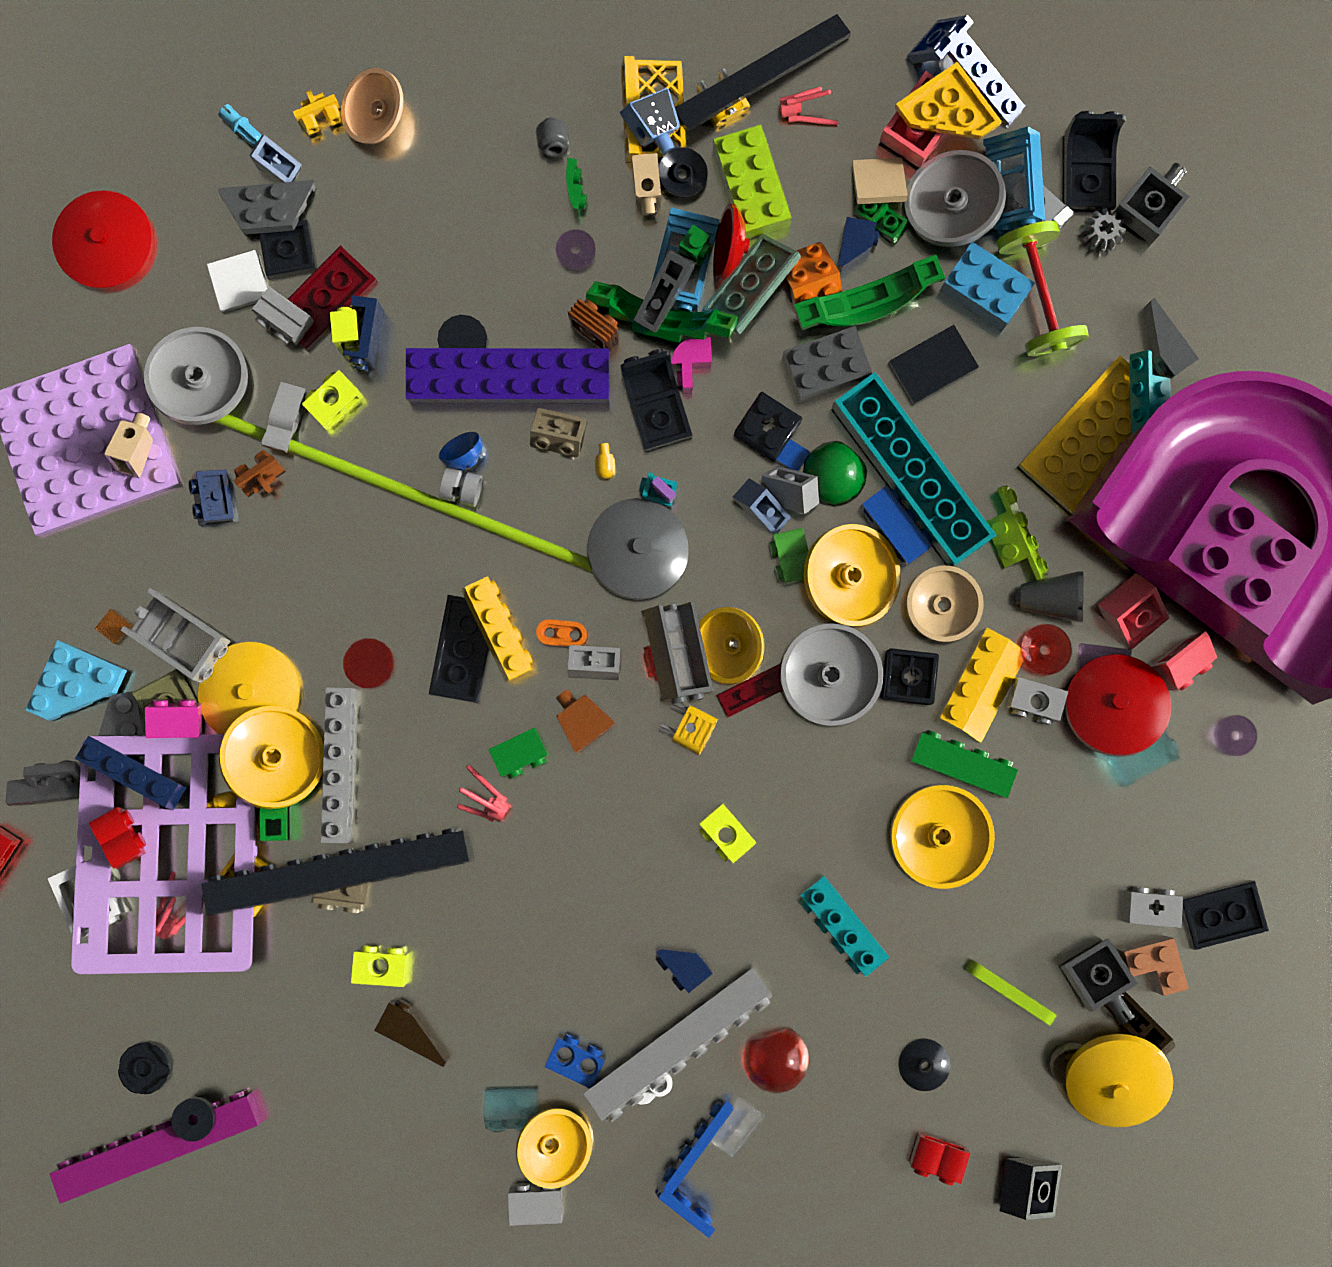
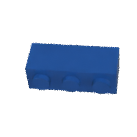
M885 486L862 503L859 508L877 532L884 536L891 544L897 558L906 567L932 547L930 543L932 539L924 529L920 530L914 523L916 518L913 513L901 506L899 503L901 499L894 489L889 490Z

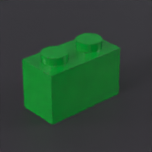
M535 727L488 749L500 776H507L509 780L523 774L521 769L531 765L533 769L546 763L544 758L549 756Z

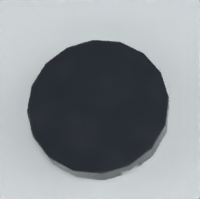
M460 314L450 317L442 324L438 331L437 341L439 348H487L488 338L485 328L479 320L469 315Z
M150 1041L139 1042L127 1048L122 1054L119 1061L118 1076L123 1086L130 1092L144 1095L151 1094L161 1089L169 1080L172 1071L171 1059L167 1051L159 1044Z

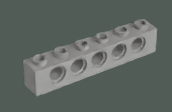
M326 687L321 843H352L357 689Z

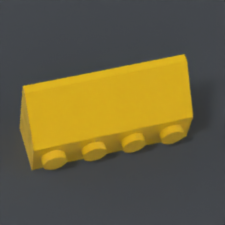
M989 628L981 630L935 719L981 743L1027 653L1010 639Z

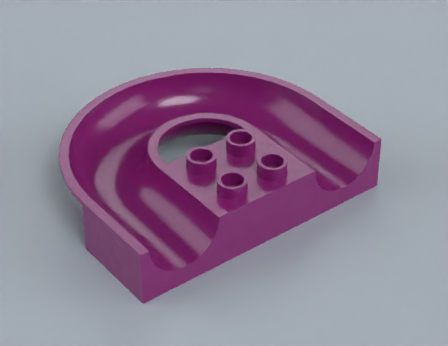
M1235 371L1199 380L1166 400L1140 429L1118 445L1068 518V521L1310 704L1314 705L1331 699L1332 396L1309 383L1271 372ZM1255 470L1272 471L1287 478L1302 493L1311 509L1315 524V536L1311 548H1308L1230 489V484L1240 475Z

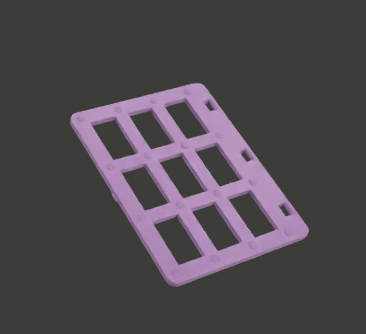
M225 734L200 735L199 738L91 736L125 755H145V766L160 774L162 771V755L191 754L189 809H160V804L143 796V809L128 810L134 819V823L131 825L142 826V836L146 842L144 847L146 854L141 856L140 881L110 882L111 865L96 839L89 822L114 809L115 780L96 770L95 781L87 782L88 766L81 762L71 960L74 972L78 974L242 972L250 968L252 964L254 907L233 911L232 952L202 953L204 897L201 884L208 882L204 880L206 825L236 824L234 872L249 869L250 874L255 873V857H257V846H255V806L242 801L236 796V808H207L208 754H219ZM159 825H189L187 880L157 881ZM84 846H92V862H84ZM186 896L185 952L155 954L157 897ZM139 897L137 954H107L110 898ZM81 927L89 928L88 943L80 944Z

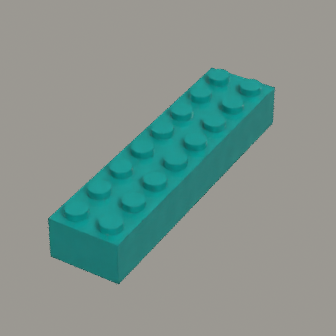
M876 372L834 401L832 409L891 489L897 492L905 508L913 513L919 527L929 534L932 539L931 543L948 566L954 567L997 536Z

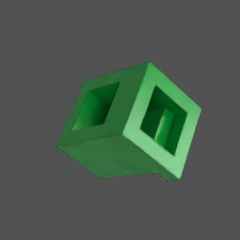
M692 225L679 244V253L697 262L696 266L700 267L714 245L709 243L710 235Z

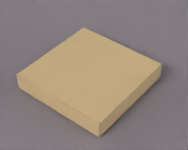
M902 158L852 161L857 204L907 202L908 194Z

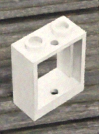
M76 866L48 878L72 936L74 908L64 885L75 880ZM110 898L109 925L120 921V915L127 912L122 898ZM81 927L80 934L82 937L89 934V928Z

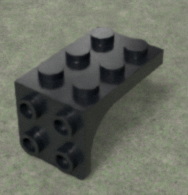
M1081 111L1073 117L1065 130V207L1103 210L1106 208L1107 210H1114L1116 208L1117 143L1121 127L1125 123V115L1119 114L1116 111H1109L1104 114Z
M656 349L649 352V356L640 359L638 356H633L625 359L624 363L620 365L621 377L644 452L693 437L675 380L669 350Z

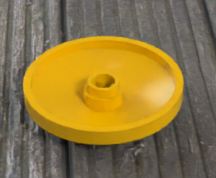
M848 524L826 531L813 543L804 564V585L809 600L823 617L836 624L862 626L877 621L892 607L899 592L901 571L897 555L884 536L867 526Z
M241 642L228 646L226 654L214 664L211 676L202 683L199 682L198 702L202 703V715L208 725L218 734H225L237 718L258 707L282 706L298 712L302 696L300 678L292 662L276 648L257 642Z
M263 706L244 713L228 728L220 746L219 765L225 783L239 799L258 808L280 809L298 803L311 793L323 773L324 744L318 730L305 716L286 707Z
M932 785L914 792L903 801L892 821L890 841L896 861L908 876L928 887L949 889L970 882L983 871L993 852L995 833L990 814L978 798L958 787Z
M1112 1034L1087 1042L1073 1054L1066 1068L1065 1084L1071 1104L1083 1117L1108 1127H1129L1148 1121L1166 1106L1173 1090V1076L1167 1058L1154 1044L1133 1035Z

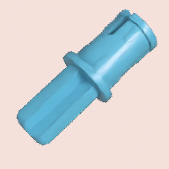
M229 104L224 105L227 111L221 108L218 116L232 127L233 133L239 134L251 146H255L261 134L249 124V120L246 117L240 116Z

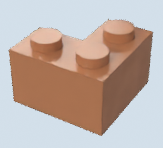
M1163 936L1117 949L1133 977L1150 972L1155 993L1166 996L1189 989L1175 938Z

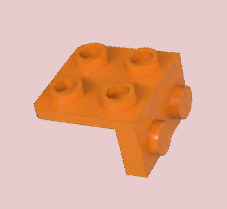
M817 242L796 250L801 258L785 277L790 287L793 306L817 296L819 298L843 292L840 272L823 243Z

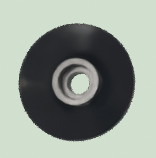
M679 147L672 149L660 161V182L669 193L675 196H693L704 187L707 181L708 169L703 157L690 148ZM684 172L686 178H679L677 173Z
M924 1038L917 1039L907 1044L902 1050L898 1062L899 1072L902 1079L911 1088L918 1091H931L940 1087L946 1081L950 1072V1059L946 1050L936 1041ZM924 1062L930 1063V1068L927 1071L921 1069V1065Z

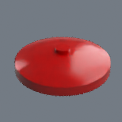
M93 191L75 198L58 216L52 234L54 256L61 269L76 283L93 290H114L130 284L147 268L154 251V231L146 213L131 198L113 191Z
M1114 654L1096 658L1085 664L1076 673L1068 687L1065 702L1068 723L1077 738L1087 747L1098 753L1113 757H1126L1143 752L1162 736L1169 723L1171 698L1164 680L1149 664L1135 657Z

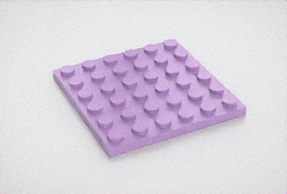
M131 344L0 390V435L36 536L47 534L181 485L156 411L147 394L144 377ZM136 413H142L150 418L147 430L153 438V443L140 478L116 471L104 455L120 421L124 420L132 423Z

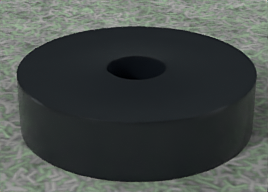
M191 1097L177 1105L172 1114L173 1130L177 1136L186 1141L194 1142L203 1139L210 1134L215 1126L216 1112L209 1101L201 1097ZM191 1115L197 1116V1118H198V1122H197V1123H192V1122H191V1120H190V1116H191Z

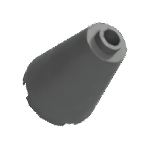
M1083 571L1021 584V589L1015 590V604H1020L1021 610L1074 622H1083Z

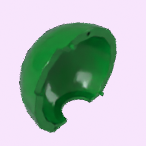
M830 441L821 444L810 452L804 462L803 473L814 475L818 478L819 501L833 505L847 503L857 497L866 484L867 468L864 461L843 442Z

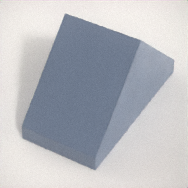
M263 134L249 155L258 169L283 183L292 182L302 165Z

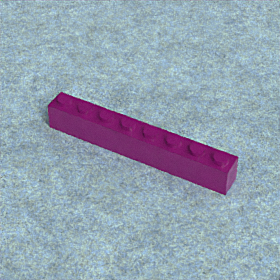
M244 1091L230 1095L228 1097L230 1101L220 1104L219 1100L212 1102L211 1104L216 1112V1123L210 1134L199 1141L190 1142L181 1139L174 1132L169 1119L155 1125L156 1130L147 1133L146 1129L130 1135L131 1140L122 1143V1140L118 1139L106 1144V1150L98 1152L97 1148L81 1154L82 1159L73 1162L72 1158L56 1164L58 1169L49 1175L59 1203L61 1204L258 1126L263 1122L253 1092L244 1094ZM190 1116L192 1123L198 1122L197 1116Z

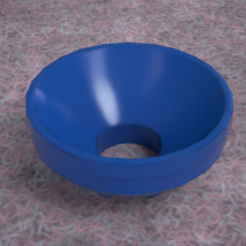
M476 432L458 435L446 443L440 450V461L446 467L463 470L471 468L477 463L482 451L483 442L481 437Z

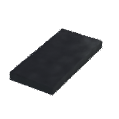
M447 595L429 695L480 703L490 649L464 597Z

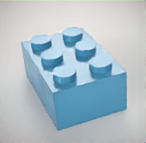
M971 242L945 280L940 291L1003 331L1035 282L976 243Z

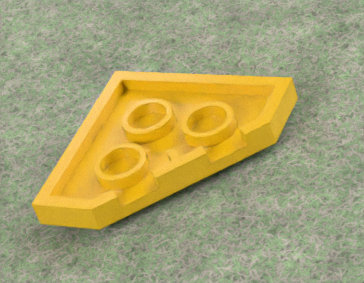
M958 62L948 67L895 105V109L909 128L981 139L1000 126L1002 122Z

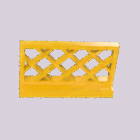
M624 56L621 64L623 109L629 103L639 100L640 94L645 89L650 94L656 93L649 85L656 77L677 96V102L674 104V107L684 103L682 61L634 60V56ZM638 68H648L654 75L645 82L638 75ZM665 68L676 69V78L671 83L661 74ZM623 119L625 162H632L633 155L657 153L658 159H662L666 153L661 154V152H658V147L653 152L642 151V145ZM680 124V128L669 136L680 147L686 148L685 130Z

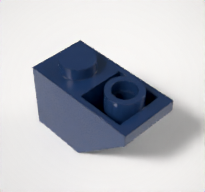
M659 947L656 950L658 957L655 960L664 971L669 968L674 975L671 980L680 991L685 989L689 994L713 974L712 970L696 951Z

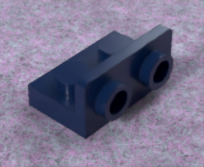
M227 469L196 471L191 479H189L188 486L190 494H194L195 504L192 505V513L194 519L198 520V525L203 526L209 522L232 521L234 514Z

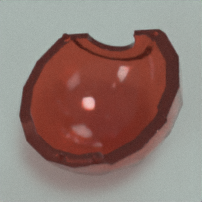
M790 1028L767 1036L749 1039L743 1052L744 1070L750 1081L761 1090L770 1093L787 1092L797 1087L806 1076L809 1066L808 1048L802 1037Z

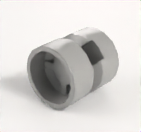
M447 467L442 478L439 498L450 502H455L458 499L463 505L475 507L481 491L482 475L470 472L463 475L461 470Z

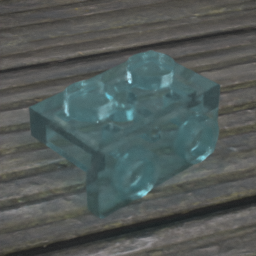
M536 1088L485 1090L484 1124L485 1128L490 1129L492 1132H503L505 1129L521 1131L528 1120L537 1114Z

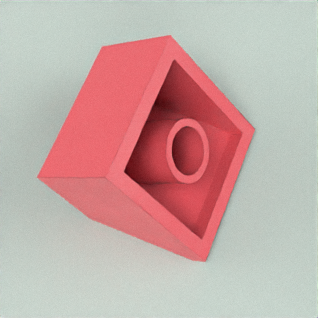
M1135 573L1098 604L1105 621L1130 650L1170 619L1156 586L1138 573Z
M1205 631L1189 636L1154 664L1152 668L1158 672L1170 690L1180 689L1182 691L1194 682L1191 678L1196 674L1203 675L1213 667L1211 662L1217 658L1211 639Z

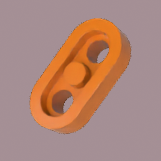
M547 619L540 622L536 629L537 638L545 645L569 647V645L582 646L587 640V631L578 622ZM552 628L554 630V635L552 637H546V629ZM572 631L579 632L580 636L577 640L570 638Z

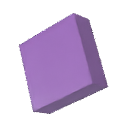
M658 476L651 482L652 489L667 503L670 504L676 498V493Z

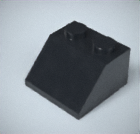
M1007 1158L1003 1170L1004 1182L1000 1194L1001 1203L999 1211L1024 1220L1055 1217L1062 1165L1026 1158Z

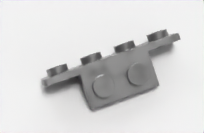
M63 760L55 764L37 763L34 766L24 767L23 777L25 779L7 782L5 802L8 806L79 798L80 767L76 761ZM96 771L88 772L87 782L95 781Z

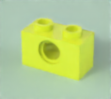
M341 307L336 312H330L332 341L341 354H343V350L357 352L359 350L363 321L357 311L352 310L350 307Z
M340 370L327 375L323 380L324 384L317 390H311L305 396V401L302 403L326 430L363 398L360 391ZM329 394H337L335 402L331 404L326 403L325 400Z
M724 804L718 806L699 823L702 827L699 832L708 842L712 839L719 846L715 851L725 862L730 859L734 863L756 844L755 840ZM724 827L730 828L733 832V837L729 842H722L718 837L719 831Z
M361 946V950H356L353 954L351 983L404 987L407 984L409 953H402V948L388 947L386 952L377 951L376 946ZM376 959H382L386 962L387 968L385 972H378L375 969L374 963Z

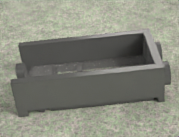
M694 601L679 606L676 604L664 607L658 605L642 610V617L646 618L649 642L662 695L660 701L671 700L672 704L687 701L686 697H689V701L703 699L704 693L713 691Z

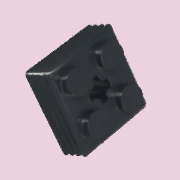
M760 392L735 429L734 436L772 461H775L801 424L802 417L766 393ZM770 421L773 423L772 427L774 430L769 429L766 432L763 430V422L768 423Z
M889 648L886 651L881 698L883 700L916 704H934L939 654ZM909 670H912V675L916 676V680H912L911 684L904 678V674H907Z

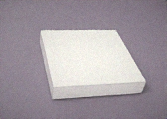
M255 250L207 264L222 313L256 304L267 290L258 254Z

